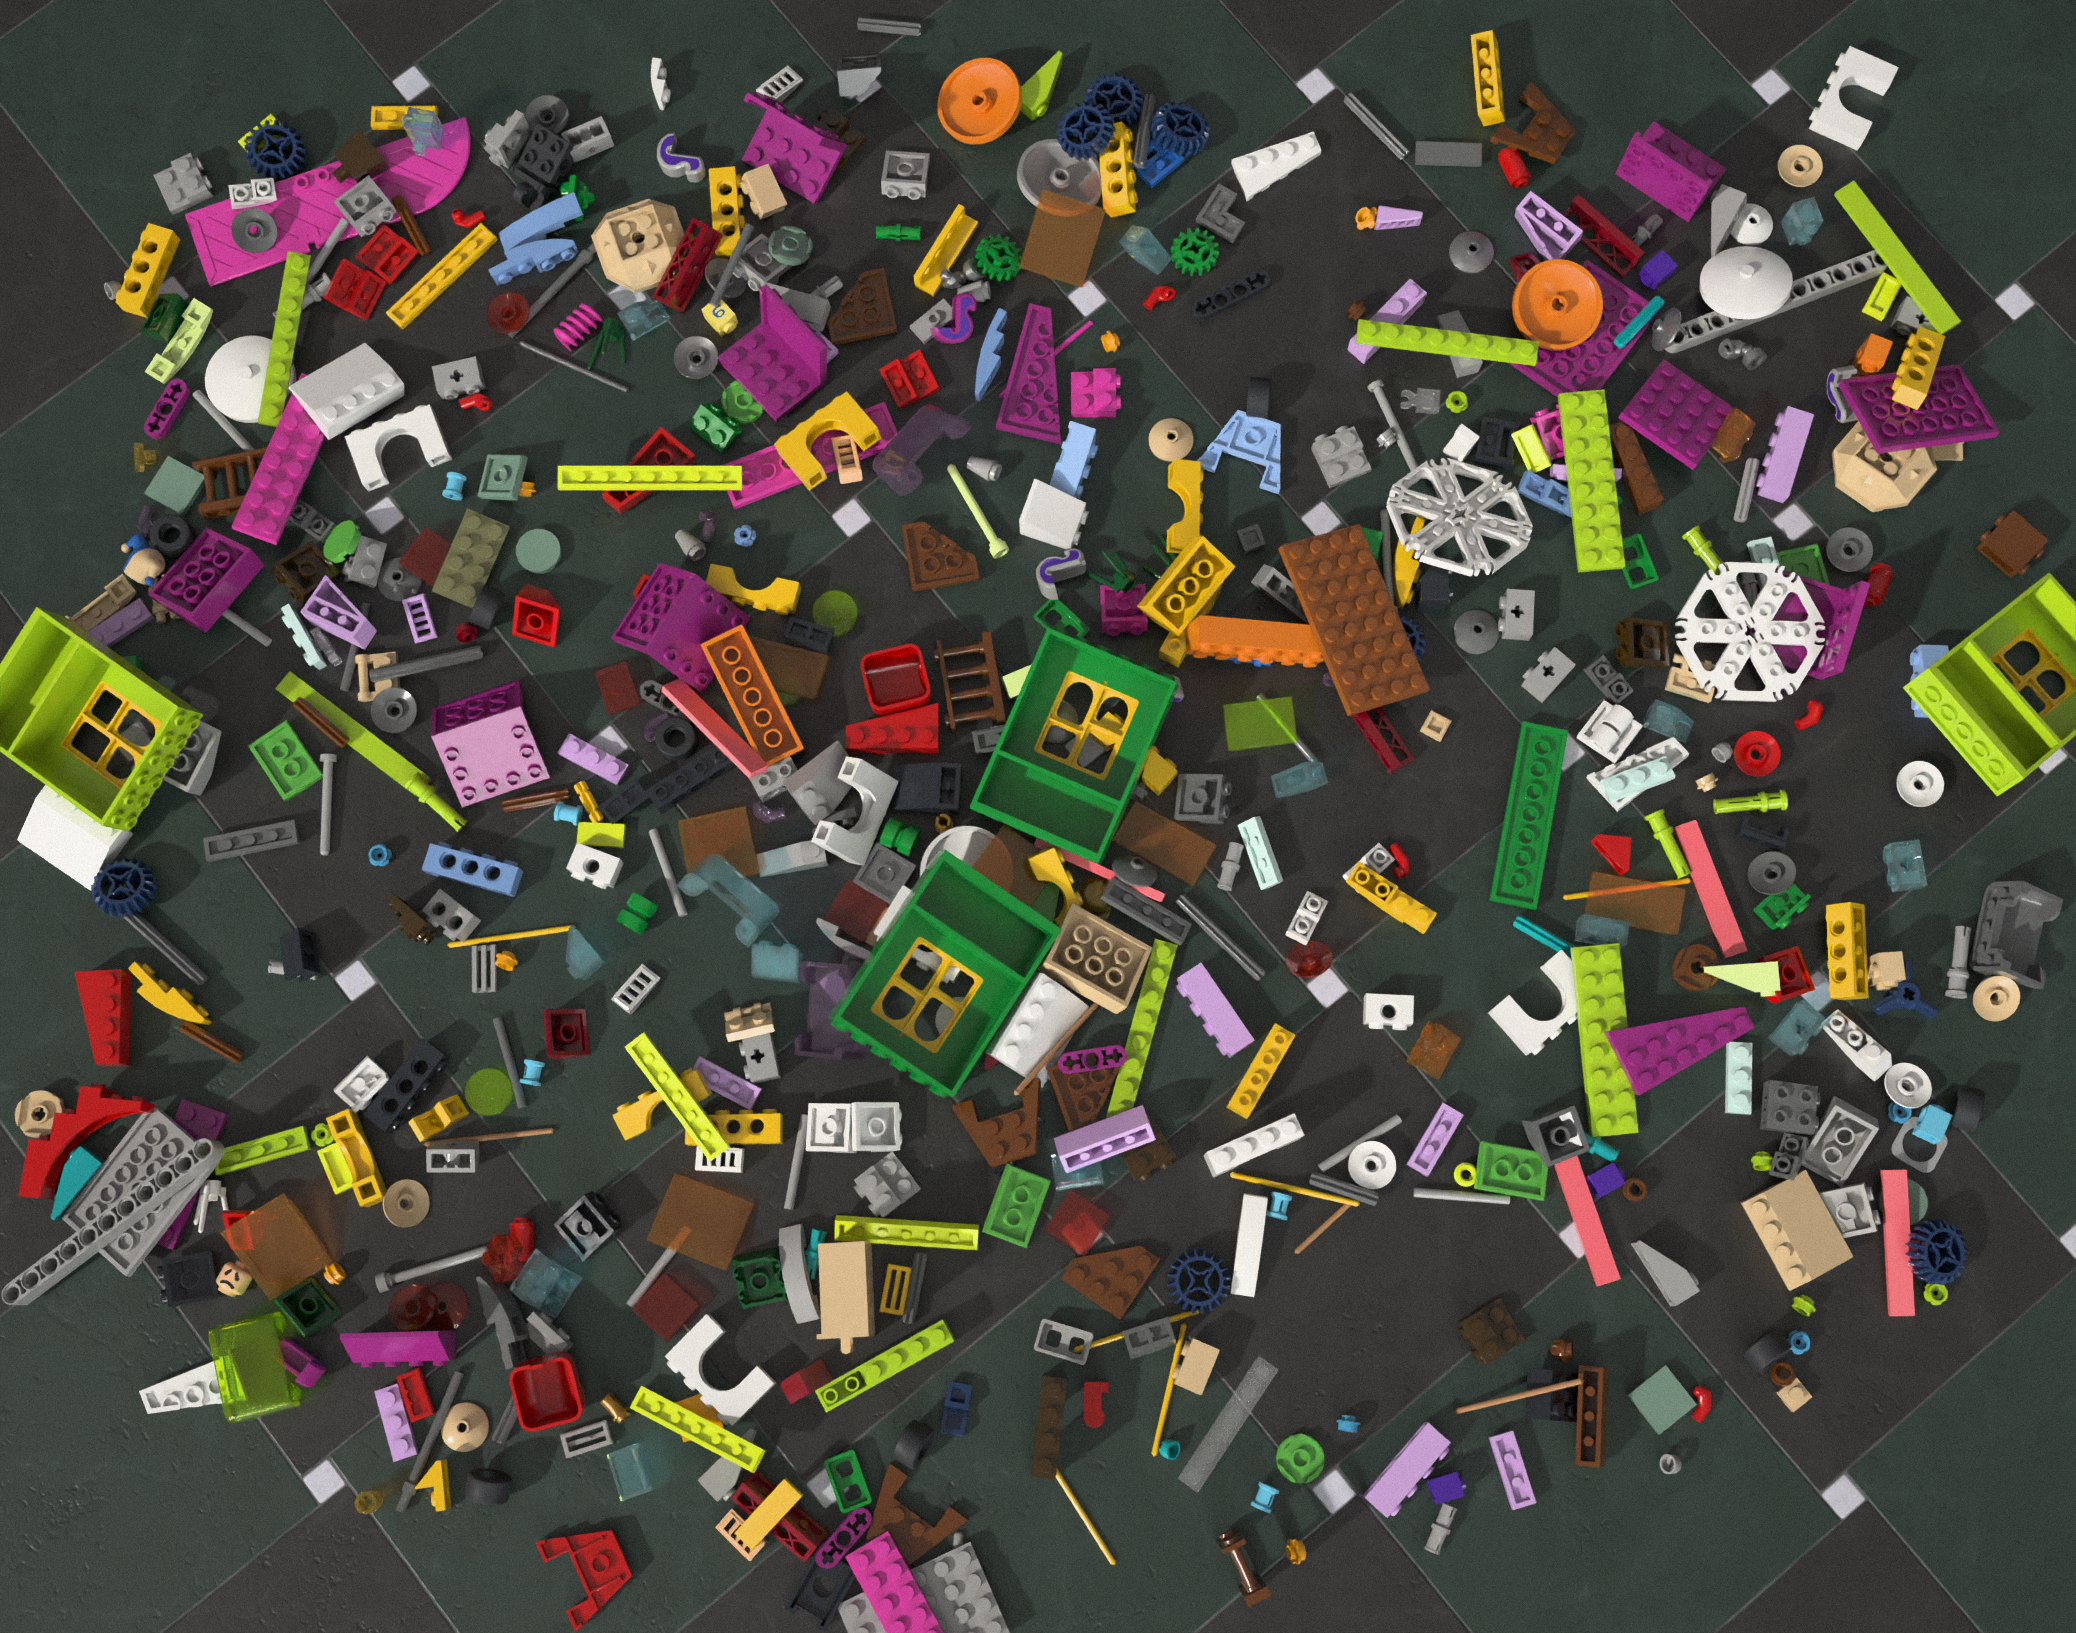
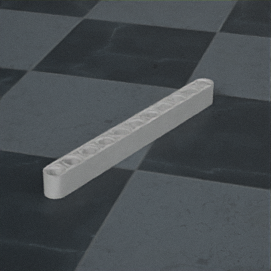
M1876 250L1793 281L1791 293L1786 303L1780 309L1767 316L1755 319H1736L1713 311L1682 323L1675 336L1680 342L1672 341L1665 350L1669 353H1678L1879 276L1888 266ZM1875 259L1881 261L1882 265L1878 264ZM1855 267L1861 269L1862 272H1858ZM1835 275L1840 276L1842 280H1838ZM1814 283L1820 284L1822 288H1818ZM1794 290L1799 291L1802 296L1795 294ZM1712 321L1719 323L1720 327L1713 325ZM1692 329L1698 330L1700 335L1694 334Z
M206 1138L197 1140L9 1282L2 1290V1300L8 1305L30 1304L218 1162L224 1155L225 1148L223 1144L217 1140ZM210 1146V1147H211V1151H210V1153L207 1155V1149H208V1147ZM191 1160L192 1164L191 1167L188 1169V1163ZM172 1174V1181L169 1183V1177ZM153 1189V1195L150 1198V1192ZM134 1204V1209L131 1212V1206ZM115 1218L114 1226H112V1220ZM96 1233V1238L93 1241V1235ZM75 1247H76V1248H77V1252H76V1254L74 1255V1249H75Z

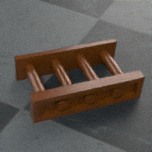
M268 445L262 449L216 458L204 457L199 459V461L192 462V467L197 472L204 474L207 501L203 504H198L199 513L206 520L238 513L246 495H239L235 467L248 465L250 483H252L258 469L257 463L262 461ZM226 469L230 496H228V499L218 500L216 498L213 471Z
M991 631L982 632V640H978V643L942 649L941 639L936 640L937 647L933 648L935 662L940 661L948 713L944 714L946 727H951L952 733H957L955 723L990 717L991 719H996L997 725L1006 724ZM975 652L985 653L986 662H982V665L946 670L944 661L946 657ZM978 674L989 675L990 683L986 684L985 687L950 692L948 679ZM981 696L993 698L994 705L989 706L990 708L953 714L951 701Z
M1230 1529L1220 1534V1539L1216 1542L1223 1554L1230 1552L1243 1579L1241 1581L1242 1585L1238 1589L1247 1605L1250 1607L1272 1596L1261 1577L1256 1578L1252 1574L1240 1549V1546L1246 1544L1240 1532H1233Z

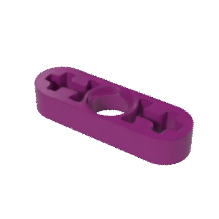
M173 379L168 383L147 418L144 430L151 438L158 440L166 436L188 399L190 388L183 380ZM175 388H177V389L182 388V392H181V393H180V392H177V393H176L174 390H175ZM171 404L173 406L169 414H162L164 405ZM160 416L165 421L163 422L161 419L159 420L157 417ZM153 426H156V427L159 426L160 429L153 431V430H152V427H153Z
M1118 1045L1067 1052L1059 1057L1058 1068L1065 1074L1118 1067L1125 1063L1127 1054L1125 1049ZM1113 1049H1116V1053H1121V1058L1117 1060L1118 1063H1115L1114 1059L1105 1060L1107 1065H1103L1104 1059L1101 1051H1105L1104 1055L1113 1054ZM1089 1053H1095L1098 1056V1064L1094 1067L1086 1063V1056ZM1078 1054H1082L1081 1064L1083 1069H1080V1064L1072 1065L1071 1070H1068L1067 1066H1063L1067 1056L1070 1057V1060L1079 1059Z
M865 1508L852 1510L817 1550L815 1555L816 1563L826 1569L834 1567L872 1522L871 1513ZM864 1513L865 1517L863 1519L865 1524H858L854 1528L858 1531L855 1535L851 1528L846 1527V1524L849 1522L850 1526H852L857 1520L855 1514L861 1515ZM843 1530L850 1534V1541L844 1546L840 1545L837 1541L838 1533ZM832 1541L834 1546L842 1551L840 1553L834 1551L830 1556L832 1562L823 1563L824 1557L822 1552H830L833 1547L829 1543Z

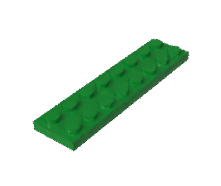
M1524 721L1521 723L1489 901L1532 910L1537 909L1568 730Z

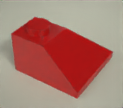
M526 584L516 595L512 635L551 647L556 646L560 606L548 590Z

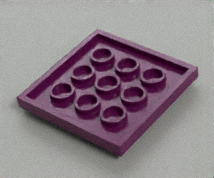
M1663 359L1618 418L1693 470L1738 410Z

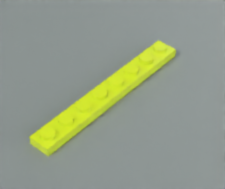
M558 466V490H742V466Z

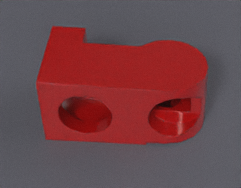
M1084 1381L1083 1416L1086 1425L1096 1428L1104 1422L1105 1415L1101 1409L1102 1392H1108V1382Z

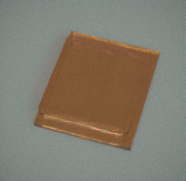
M1042 189L1019 268L1082 288L1106 210L1078 201L1075 198H1068Z
M1005 824L1002 825L972 866L973 869L1029 907L1048 882L1046 880L1038 881L1035 878L1026 858L1040 850Z
M674 1174L646 1240L727 1271L754 1204L698 1181Z
M285 1193L280 1194L257 1210L252 1211L249 1215L221 1232L222 1236L270 1301L333 1262L326 1248Z

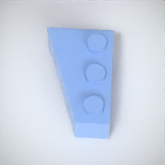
M1070 421L1068 426L1069 433L1066 441H1063L1061 447L1063 450L1059 461L1056 463L1050 486L1080 499L1084 486H1081L1083 478H1088L1091 466L1088 465L1090 458H1095L1098 450V445H1095L1096 429Z
M1919 645L1910 655V664L1913 665L1911 681L1949 651L1948 646ZM1912 699L1911 708L1914 710L1915 717L1929 718Z

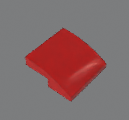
M383 224L355 257L369 270L391 285L419 251L403 237H399Z
M342 259L323 298L361 319L368 320L386 281L369 270L364 271L349 260Z
M920 349L902 360L897 358L879 369L898 408L913 404L941 389L924 353Z

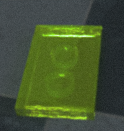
M1292 696L1223 705L1229 751L1298 743Z

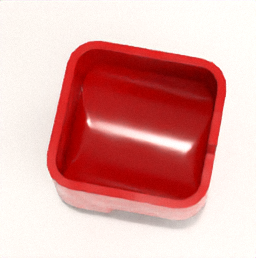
M904 644L868 653L861 659L862 676L869 703L874 713L887 715L907 709L911 710L928 706L931 703V689L922 653L917 645Z
M555 1352L528 1359L518 1364L510 1374L509 1383L519 1423L525 1431L535 1432L573 1422L581 1416L586 1407L587 1401L584 1387L580 1384L575 1361L569 1353Z

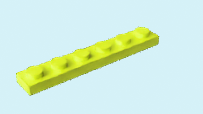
M643 1032L625 1046L626 1050L710 1162L730 1147L646 1032Z
M836 1215L835 1241H866L878 1244L966 1250L978 1249L979 1225L842 1215Z
M643 1386L640 1387L630 1406L631 1409L752 1473H755L765 1453V1450Z

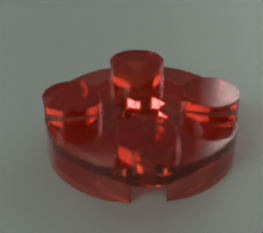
M496 1234L489 1242L487 1251L482 1255V1262L487 1266V1270L495 1283L514 1281L520 1275L523 1267V1262H519V1254H523L521 1243L514 1235Z

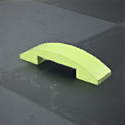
M193 298L182 315L185 320L163 353L155 355L145 372L163 384L168 382L183 367L198 346L208 327L213 310Z

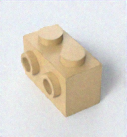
M769 164L744 173L741 179V188L745 194H748L751 200V209L755 215H758L760 220L785 209L787 202Z
M1902 951L1882 952L1867 958L1868 987H1875L1876 991L1891 989L1890 987H1896L1899 982L1906 980Z
M1194 1338L1190 1342L1186 1341L1181 1351V1355L1184 1356L1181 1365L1176 1364L1171 1376L1175 1378L1174 1384L1202 1395L1220 1350Z

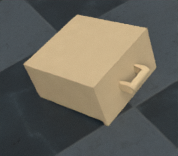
M866 1241L818 1244L822 1334H817V1339L840 1338L842 1353L849 1354L853 1351V1337L875 1336L872 1244Z

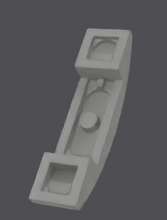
M820 918L817 919L816 923L836 946L846 953L866 960L871 951L839 938L842 930L838 926Z
M803 1224L779 1229V1253L787 1297L797 1324L821 1319L817 1295L812 1293L804 1248H807Z

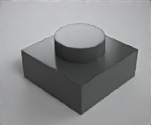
M1258 524L1236 532L1244 554L1266 546Z

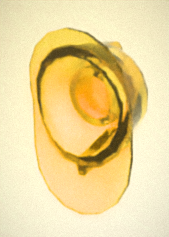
M1101 876L1090 877L1084 881L1079 889V894L1083 901L1080 907L1106 921L1113 906L1100 898L1109 880Z

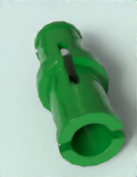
M900 223L896 225L877 224L876 239L887 238L896 239V241L910 239L920 241L921 226H901Z

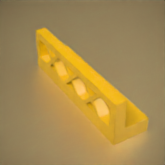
M958 204L914 274L915 287L933 297L938 292L943 281L940 278V273L944 269L951 271L979 226L978 221L965 215L964 206Z

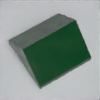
M177 293L159 294L140 333L168 345L185 320L182 315L189 305Z
M312 1276L274 1299V1302L303 1337L316 1336L342 1312Z

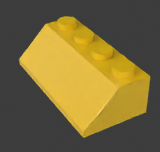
M1204 536L1193 537L1137 607L1153 622L1179 636L1236 566Z

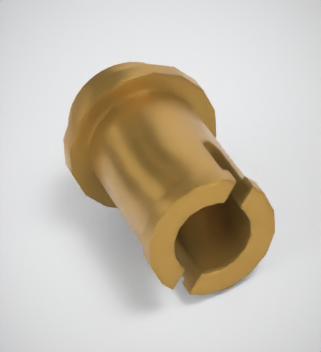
M940 814V818L938 816L936 818L935 828L938 833L942 834L953 828V822L948 815ZM942 822H947V827L945 825L942 826L940 824Z
M613 1392L606 1395L600 1402L614 1417V1422L617 1421L621 1424L631 1415L628 1412L629 1408H625Z

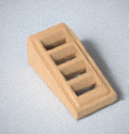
M850 435L831 438L840 483L861 481L862 472L854 439ZM851 444V447L838 449V447Z
M732 1508L715 1528L746 1559L751 1561L768 1541L763 1538L750 1551L746 1548L747 1545L745 1543L741 1544L739 1542L740 1538L738 1536L734 1537L732 1533L746 1520ZM734 1518L736 1522L727 1531L725 1529L726 1525Z

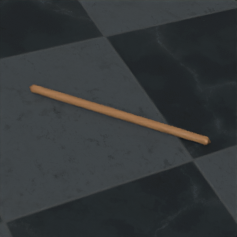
M1094 1002L1041 1060L1014 1090V1095H1019L1099 1006L1097 1003Z
M551 1127L434 1141H487L550 1134L555 1129ZM426 1141L424 1145L428 1147L431 1141Z
M1344 1204L1295 1249V1253H1301L1352 1205Z
M1578 1378L1459 1407L1454 1412L1460 1414L1582 1384L1584 1380Z

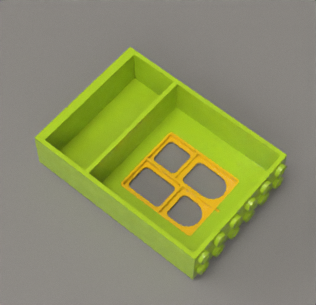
M2050 573L2038 580L1903 687L1996 796H1999L2026 778L2076 736V602ZM2027 641L2036 647L2040 658L2035 667L2025 675L2020 676L2005 660L2004 653L2018 642ZM1994 663H1997L2002 668V670L2009 676V678L2013 682L2012 684L1994 665ZM2046 670L2057 672L2064 680L2065 691L2057 699H2052L2036 680L2037 676ZM2025 686H2029L2045 704V708L2039 714L2019 693Z
M36 607L0 664V752L100 825L129 832L136 825L137 818L143 809L148 806L155 790L162 784V779L167 771L174 765L179 752L186 746L193 730L199 726L200 719L204 714L66 617ZM105 690H108L122 701V705L110 724L104 723L92 714L94 705ZM131 709H135L154 724L155 736L151 743L145 747L135 745L118 732L121 723ZM84 722H88L110 738V743L98 762L92 761L72 746V740ZM119 747H123L130 752L135 760V768L130 776L125 779L116 778L106 770L109 761Z

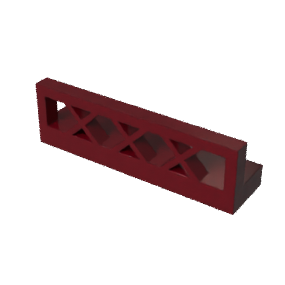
M1578 194L1573 199L1570 207L1562 215L1567 218L1573 213L1579 219L1577 227L1582 231L1591 229L1595 233V239H1587L1582 233L1579 242L1623 279L1640 262L1645 252ZM1599 244H1608L1612 249V253L1604 254L1600 251ZM1616 258H1624L1630 264L1622 270L1616 265Z
M692 218L652 297L683 314L723 234ZM697 226L702 227L698 236L694 237ZM689 247L690 251L688 255L684 257L683 253L685 249ZM679 267L677 276L673 277L675 269ZM669 287V292L665 299L661 296L665 288Z
M1380 707L1351 715L1390 774L1414 760V757ZM1367 711L1378 714L1380 717L1378 725L1372 722ZM1380 730L1390 732L1392 735L1391 744L1386 743L1380 734ZM1392 749L1402 750L1406 759L1399 762Z
M756 1469L755 1473H751L743 1481L731 1499L751 1515L774 1491L776 1486ZM744 1492L746 1495H748L751 1499V1502H748L746 1499H744L741 1496V1493ZM796 1503L770 1530V1533L804 1563L829 1533ZM779 1526L787 1529L788 1534L783 1533ZM798 1542L803 1543L809 1550L805 1552L799 1547Z

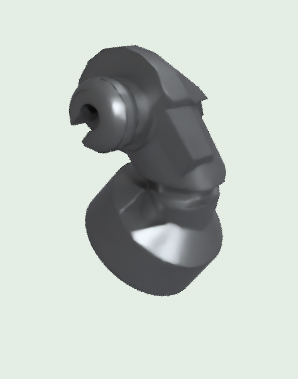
M972 257L964 263L962 272L951 273L949 269H944L940 273V278L943 280L941 285L944 288L953 289L962 287V284L967 282L966 280L979 281L985 276V274H982L984 268L977 267L979 260Z
M1727 338L1719 345L1718 352L1724 359L1732 360L1743 355L1742 362L1748 370L1759 367L1767 358L1762 348H1754L1751 344L1748 346L1747 342H1742L1741 340H1730Z

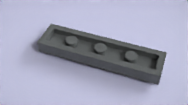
M290 820L203 838L206 861L212 862L300 844L297 821Z
M1114 877L1109 880L1100 898L1179 946L1184 942L1192 925Z

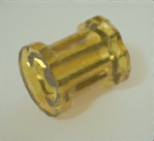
M370 1490L360 1493L356 1497L354 1504L359 1513L368 1514L376 1512L382 1506L383 1499L376 1490ZM365 1499L372 1500L373 1504H365Z

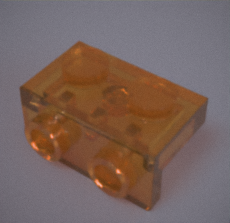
M1738 408L1730 410L1711 445L1714 450L1722 455L1719 459L1722 463L1734 461L1741 455V448L1751 438L1752 430L1756 425L1754 421Z
M1428 1022L1422 1029L1416 1045L1410 1051L1407 1063L1420 1068L1435 1079H1440L1461 1038L1440 1024Z

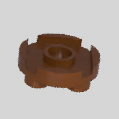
M1694 944L1683 948L1675 955L1672 963V977L1686 990L1693 992L1704 991L1713 986L1719 979L1704 973V967L1721 966V964H1719L1717 955L1711 948L1702 944ZM1696 962H1699L1702 972L1695 974L1692 972L1691 964L1694 965Z

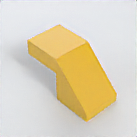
M458 1094L439 1101L432 1110L412 1118L408 1123L419 1141L422 1142L451 1127L466 1117L469 1112Z

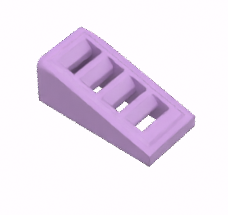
M1380 205L1376 214L1374 230L1419 226L1423 212Z
M426 594L403 599L402 603L415 644L437 638L438 635ZM422 603L423 607L411 610L412 605ZM425 612V616L413 617V614ZM424 620L428 621V624L416 627L415 623ZM430 628L431 633L418 635V631Z

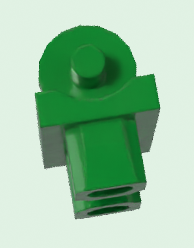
M570 175L568 182L561 183L560 191L563 196L573 192L576 194L583 212L582 216L574 218L579 222L583 221L584 209L588 208L589 203L595 201V195L589 192L590 187L586 186V183L578 180V176Z

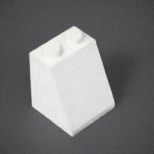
M1034 479L1019 519L1020 534L1067 550L1072 549L1073 544L1078 545L1081 537V532H1079L1080 525H1085L1089 514L1086 511V503L1042 481Z

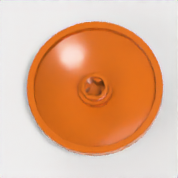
M992 58L970 60L956 68L945 80L937 103L939 119L947 132L960 142L983 144L995 140L1012 126L1019 114L1022 104L1021 85L1014 72L999 60Z
M1563 259L1547 260L1532 267L1519 280L1512 299L1514 320L1523 336L1527 340L1539 341L1538 347L1553 351L1573 348L1588 339L1597 328L1603 310L1601 290L1592 274L1581 265Z

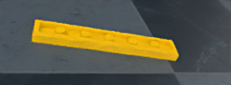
M480 223L386 312L387 316L403 330L498 240L497 237Z

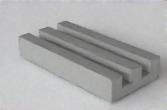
M496 945L472 946L473 993L497 992ZM479 951H481V988H479ZM487 951H490L491 987H487Z
M608 1420L561 1434L560 1437L566 1458L613 1444L614 1440L611 1436L612 1433L611 1429H609ZM603 1426L604 1431L567 1442L568 1437ZM606 1436V1441L570 1452L569 1447Z

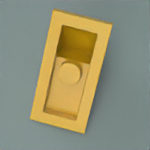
M447 1459L436 1461L415 1487V1489L434 1487V1491L431 1492L432 1506H435L436 1512L451 1509Z

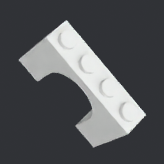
M1849 46L1845 54L1840 53L1835 63L1839 67L1837 71L1831 72L1826 82L1830 85L1828 89H1823L1818 99L1821 104L1819 108L1815 107L1809 119L1812 120L1809 129L1858 150L1872 122L1849 112L1839 99V90L1848 85H1858L1883 96L1899 67Z
M430 404L418 406L414 411L406 414L399 413L385 422H375L369 428L364 430L357 429L351 432L350 435L345 436L362 485L368 491L389 484L381 461V453L384 445L395 436L411 435L416 437L420 442L426 461L431 467L452 460L437 416Z
M846 756L837 778L853 786L860 793L862 798L860 819L849 830L835 823L820 820L811 842L849 863L864 866L898 781L862 759Z
M904 885L901 887L873 932L877 936L876 941L879 940L911 889ZM916 948L911 958L917 961L915 965L926 972L929 969L936 972L942 963V957L935 952H926ZM951 966L941 981L946 984L949 981L955 983L962 970L956 966Z
M1560 950L1540 967L1561 993L1562 1006L1554 1019L1538 1021L1529 1017L1510 995L1488 1012L1525 1055L1531 1052L1534 1055L1545 1047L1542 1042L1548 1037L1553 1040L1563 1031L1560 1027L1565 1022L1570 1025L1578 1018L1572 960L1563 950Z
M1294 1113L1205 1153L1204 1158L1214 1178L1262 1154L1293 1143L1305 1135Z
M706 1314L665 1357L669 1360L667 1365L675 1373L680 1371L685 1377L684 1383L691 1390L697 1389L702 1394L700 1399L709 1408L713 1406L719 1412L717 1417L725 1425L730 1423L733 1426L777 1382L759 1365L733 1389L719 1390L711 1386L703 1375V1358L709 1348L726 1330L710 1314Z

